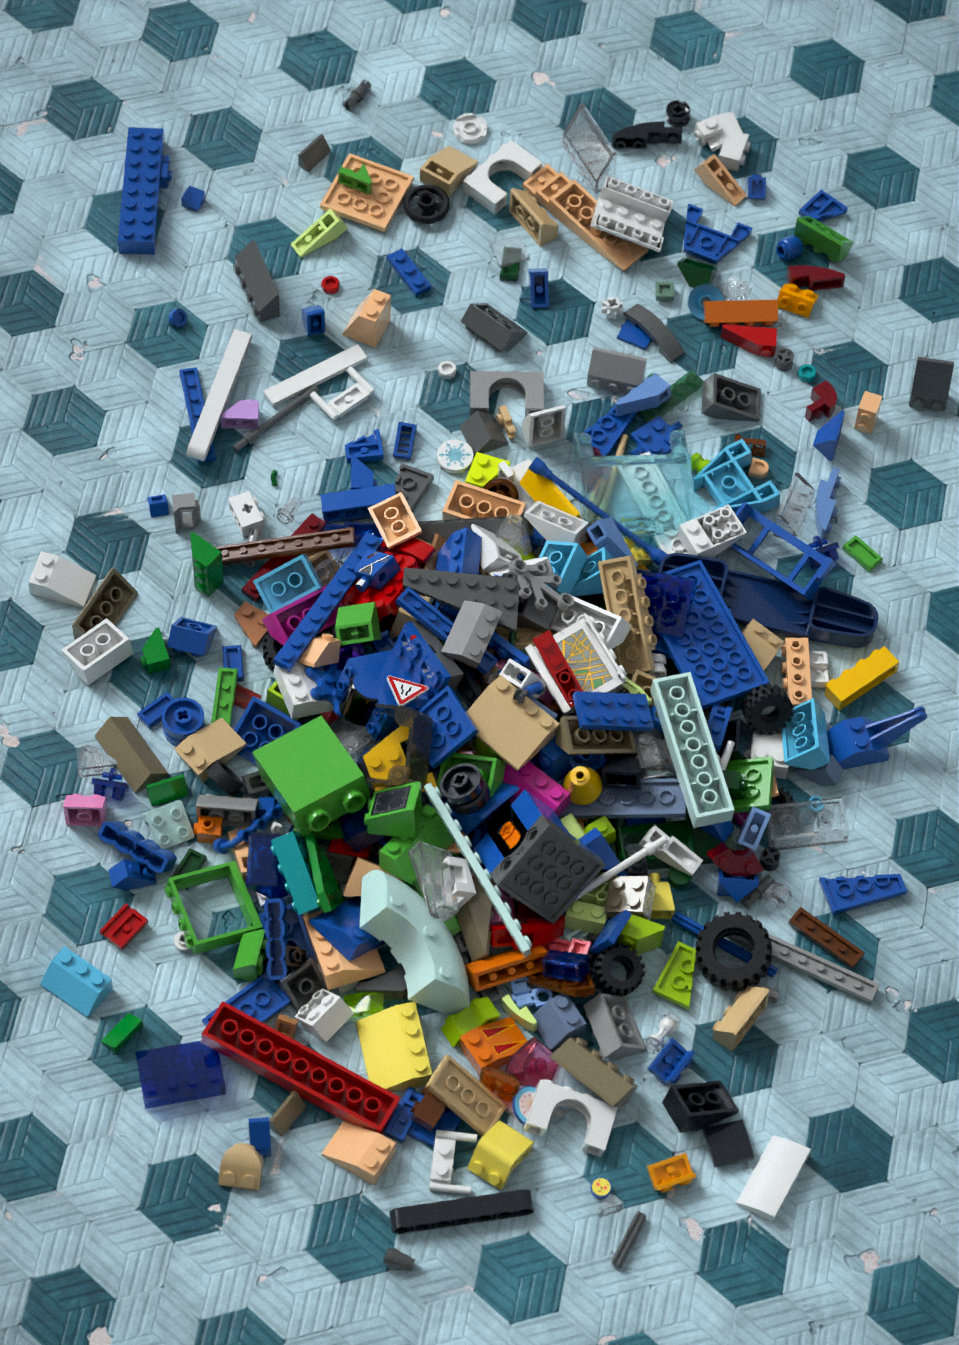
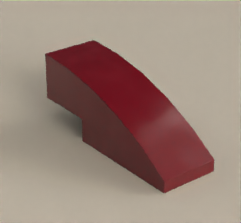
M799 265L788 266L786 278L788 284H794L797 287L807 286L808 290L819 291L843 287L845 274L824 267Z

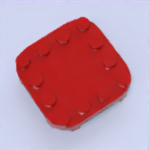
M378 550V552L393 555L401 570L380 589L368 587L365 592H360L355 586L359 581L357 579L341 601L343 606L376 602L379 622H381V618L391 613L394 616L399 611L395 601L405 591L402 588L404 567L422 569L417 560L412 556Z

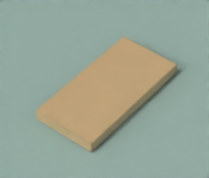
M449 1054L444 1056L425 1086L482 1137L499 1121L507 1108L504 1102Z

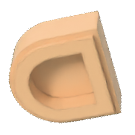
M753 458L748 476L759 479L766 477L769 471L768 463L764 460Z

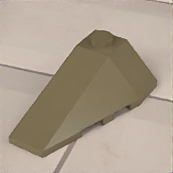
M472 876L476 894L455 913L471 960L475 962L489 955L491 939L489 923L490 918L494 916V912L491 911L492 903L476 876ZM492 878V879L490 880V882H491V884H492L493 887H494V886L496 885V883L494 882V880H493V878Z

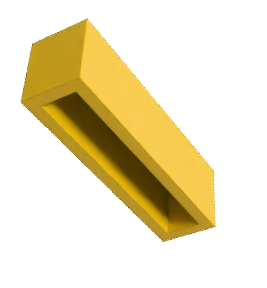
M885 646L879 650L876 649L865 660H859L853 668L844 670L837 679H831L826 684L824 695L840 711L896 673L899 661Z

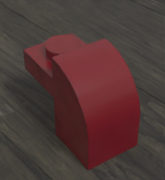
M825 380L812 388L810 399L814 403L806 407L805 418L809 422L819 419L823 414L830 418L835 411L837 393L833 386Z

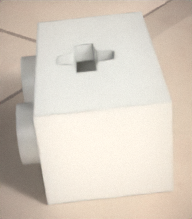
M249 491L228 498L229 510L242 537L248 536L251 528H253V532L254 528L260 531L264 530L263 522L266 521L262 511L259 512L257 508L258 502L255 497L251 496Z

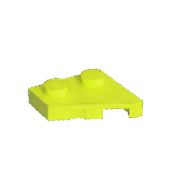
M476 452L465 483L484 489L490 480L498 478V464L505 461L510 466V461Z

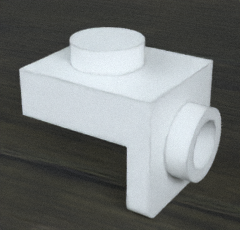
M714 116L695 124L694 137L702 146L706 145L707 138L722 133V127Z

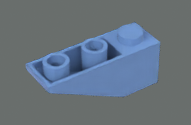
M656 373L653 374L651 377L646 378L639 386L634 387L626 396L617 400L615 403L616 416L658 407L671 397V385Z
M612 517L599 519L586 529L594 545L598 549L605 547L613 558L632 555Z

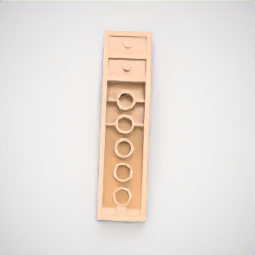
M546 164L523 182L522 187L531 196H534L545 209L621 270L625 271L649 252V249L591 227L597 200L575 179L571 181L562 172L557 173L549 164Z

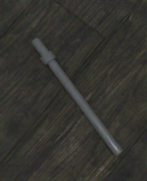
M314 385L253 432L245 434L242 440L232 447L233 450L238 452L246 445H251L258 436L308 400L312 392L315 391L317 393L319 388Z

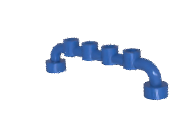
M280 804L275 807H269L265 815L261 818L253 819L251 825L245 830H239L237 836L232 840L216 839L213 843L214 851L217 854H227L230 849L236 847L242 841H251L255 831L265 830L268 821L281 817L283 809Z

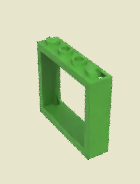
M236 861L168 878L167 885L164 888L167 898L171 899L172 912L174 915L177 914L179 929L181 932H184L186 946L191 949L193 955L241 942L242 934L263 928ZM228 878L248 927L197 940L177 890Z

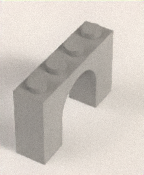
M470 371V416L477 410L489 413L490 396L493 392L503 388L514 389L523 396L525 401V417L530 413L544 410V372Z

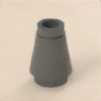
M388 1248L383 1264L387 1265L388 1268L412 1271L415 1259L396 1248Z

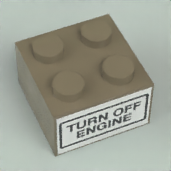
M649 876L612 877L604 912L609 919L627 910L633 915L650 920L656 890L655 885Z

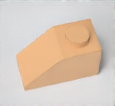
M322 634L321 637L314 638L301 656L299 663L311 667L338 663L341 640L333 638L331 634Z

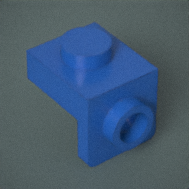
M388 630L380 632L381 640L372 641V648L376 653L390 651L395 645L390 638Z

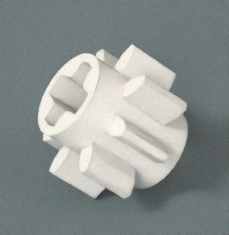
M608 297L606 301H602L601 314H605L606 319H616L618 315H622L623 302L619 303L618 298Z

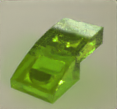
M384 993L351 994L344 996L343 1001L354 1013L351 1017H363V1014H375L383 1011Z

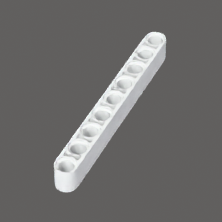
M234 329L190 440L186 456L205 461L221 421V414L224 413L250 346L251 333Z

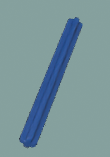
M675 912L672 916V922L697 936L700 930L704 929V926L679 912ZM722 938L716 945L747 964L753 955L725 938ZM771 964L767 970V975L774 977L778 972V968Z

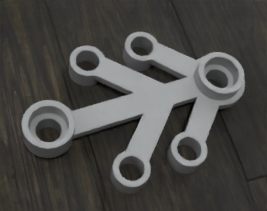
M515 559L509 563V571L518 579L521 588L519 596L522 599H528L532 594V590L528 587L526 580L530 582L536 597L534 606L537 610L543 611L548 605L542 591L557 601L558 608L563 611L569 610L574 604V598L570 594L563 593L560 595L546 585L550 584L552 587L557 588L561 584L562 579L556 574L542 576L546 572V567L542 563L527 565L522 559Z

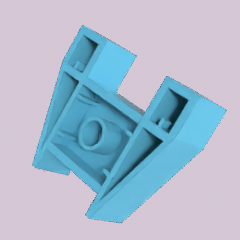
M743 439L726 446L693 478V491L695 492L706 487L718 506L713 508V511L729 504L734 513H736L745 501L751 508L763 514L780 504V493L771 480L754 488L743 472L742 468L751 464L752 452Z

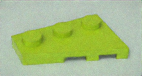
M678 941L653 988V994L689 1010L696 949Z

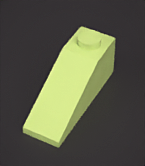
M329 209L294 240L291 246L300 257H303L334 241L348 227L339 215Z

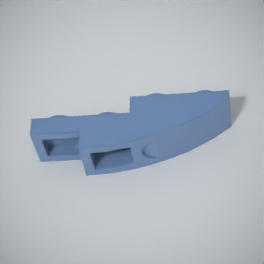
M835 467L832 468L828 481L820 479L816 496L815 523L819 537L822 540L825 539L826 533L830 534L833 523H830L831 519H835L838 508H835L837 500H834L836 496L834 489L835 487L839 488L842 477L839 476L840 469Z

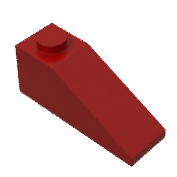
M723 324L722 339L755 355L775 357L777 328Z

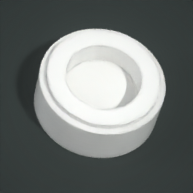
M451 361L441 362L438 366V375L443 379H452L456 375V365Z

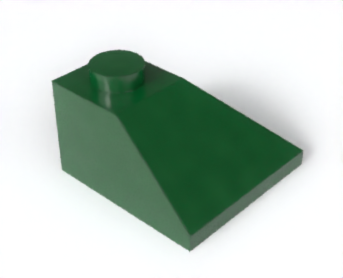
M685 257L677 262L678 268L691 288L701 284L711 285L718 268Z

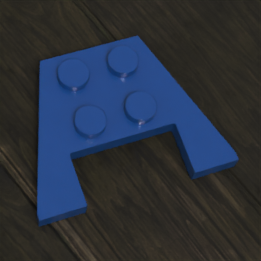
M688 204L683 253L716 265L752 233V227L738 222L731 235L699 224L703 209Z

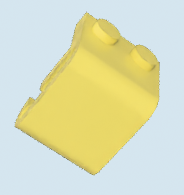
M499 1120L479 1140L467 1169L499 1190H502L506 1186L511 1172L522 1162L523 1155L525 1157L528 1156L535 1142Z

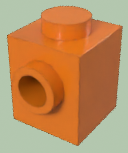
M199 816L198 823H194L193 834L197 835V842L214 843L216 839L222 838L223 819L221 817Z

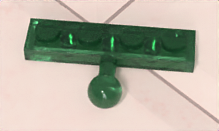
M691 370L671 385V397L658 407L638 411V414L647 423L657 416L662 417L701 388L704 381ZM655 373L649 374V375L647 376V378H648V377H651V376H652L653 374H655Z

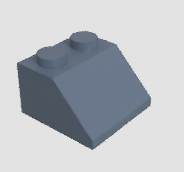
M561 993L551 998L533 1014L537 1021V1031L550 1052L559 1048L569 1038H577L585 1034L586 1022L570 997L566 994Z

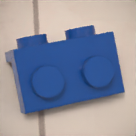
M671 1038L647 1070L662 1084H674L681 1078L682 1075L680 1073L692 1063V1057L695 1052L693 1050L687 1051L674 1038Z

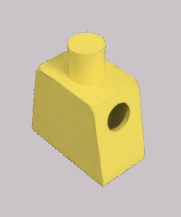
M650 873L648 876L656 887L650 919H672L675 907L670 885L668 882H660V874Z

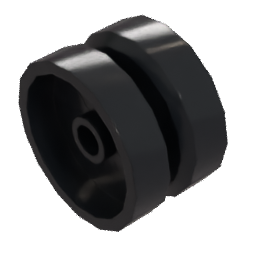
M462 763L453 766L441 778V792L455 813L461 815L475 813L483 808L489 800L491 793L489 785L483 778L480 770L473 764Z

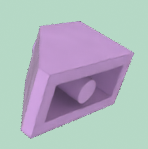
M249 399L237 402L221 414V428L257 429L259 426V401Z

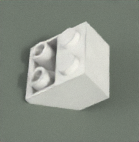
M322 988L314 993L312 999L302 1006L294 1017L314 1036L327 1042L354 1013L341 997Z

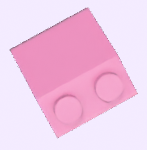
M66 795L63 803L66 825L102 826L103 822H106V796Z

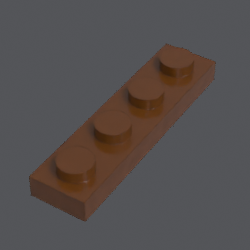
M802 907L797 910L788 922L791 927L852 970L864 957V951Z

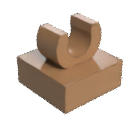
M280 1014L277 1017L275 1030L294 1039L299 1021L298 1019L288 1017V1015Z

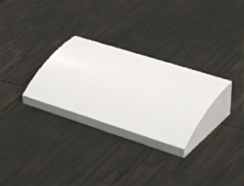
M772 1136L736 1205L773 1223L806 1163L811 1149L791 1140Z

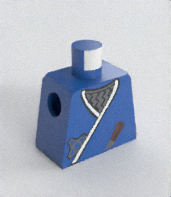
M367 549L354 569V573L359 580L355 585L360 592H365L368 587L382 588L401 570L395 557Z

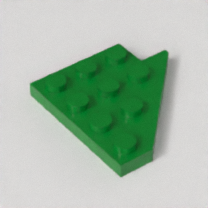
M312 832L305 835L309 853L308 861L312 868V881L318 896L316 899L318 907L326 913L344 903L345 899L323 846H318Z

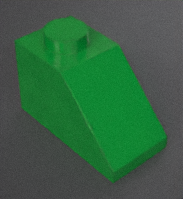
M158 627L155 628L142 648L143 656L140 657L141 665L143 668L146 667L148 674L170 669V659L160 628Z

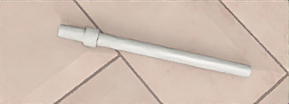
M665 835L652 843H647L643 846V849L592 880L575 901L645 856L654 854L656 849L668 842Z

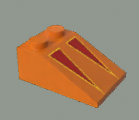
M512 1017L478 1026L460 1036L459 1047L480 1078L532 1050L531 1045Z

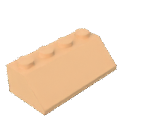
M455 480L442 515L443 520L523 515L526 503ZM504 537V538H503V539H506V540H509V541H512V542L515 541V539H513V537Z

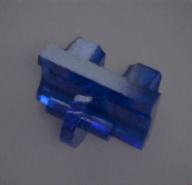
M818 535L814 536L813 542L808 545L815 548L822 555H825V557L828 556L834 562L839 559L837 552L839 548L838 542L823 546L828 543L827 539L821 540ZM811 557L808 560L812 569L821 566L820 563Z
M111 768L110 773H102V778H108L109 780L92 778L94 795L105 796L107 788L113 789L112 799L123 801L126 791L129 792L130 786L128 783L115 781L122 780V775L116 774V768Z

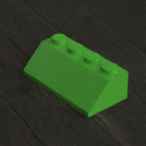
M426 805L422 809L415 838L394 836L379 851L381 869L412 885L455 842L435 808Z

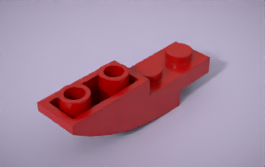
M548 630L532 640L561 694L571 708L575 706L572 695L575 691L583 690L553 635Z
M561 916L555 924H552L544 917L527 919L526 923L520 924L522 927L520 932L523 937L527 935L532 944L531 947L549 943L563 936L565 916ZM505 925L492 926L490 941L492 947L512 946L514 950L519 949Z

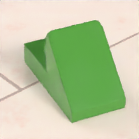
M364 163L358 173L344 167L340 168L338 171V183L371 195L372 181Z

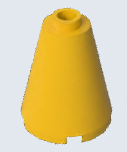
M578 766L567 773L563 781V788L570 792L571 802L576 805L585 806L592 804L600 796L602 780L594 769Z

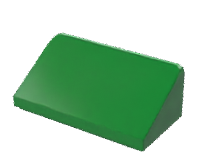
M184 774L146 786L151 806L188 796Z
M128 1013L101 1040V1043L117 1054L143 1027V1021Z

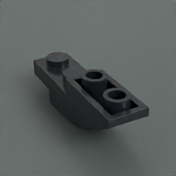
M665 121L646 122L629 126L612 134L611 148L646 149L647 143L681 144L682 127H665Z

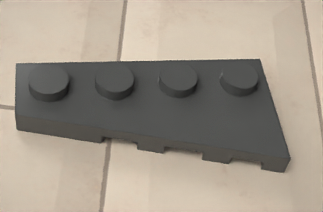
M401 463L399 475H397L395 480V488L397 494L402 492L412 512L433 482L434 475Z

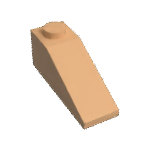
M715 154L694 169L708 187L733 206H736L747 196Z

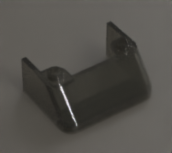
M376 703L374 713L395 715V721L399 726L409 727L405 766H393L388 772L387 780L367 778V786L387 789L413 782H421V791L424 790V786L427 783L433 729L432 718L428 714L409 707Z

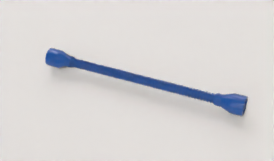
M536 457L530 464L528 469L537 475L552 480V482L560 486L561 489L573 496L581 504L583 503L585 507L587 506L588 509L600 518L611 517L603 512V510L601 511L598 506L590 502L586 497L582 496V494L580 495L578 491L576 492L575 489H572L571 486L559 479V477L555 476V474L553 475L552 471L540 458ZM613 519L619 532L643 548L652 561L660 567L662 559L668 554L661 549L648 545Z

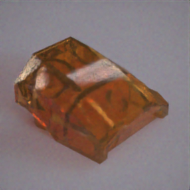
M483 1066L479 1076V1081L492 1093L498 1090V1097L507 1102L513 1101V1097L517 1095L521 1082L513 1074L496 1067Z

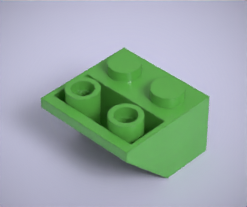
M376 602L338 608L335 630L337 639L341 640L340 646L381 640Z
M260 929L242 934L233 967V977L235 979L253 982L263 974L264 958L267 959L266 943L268 941L265 930Z

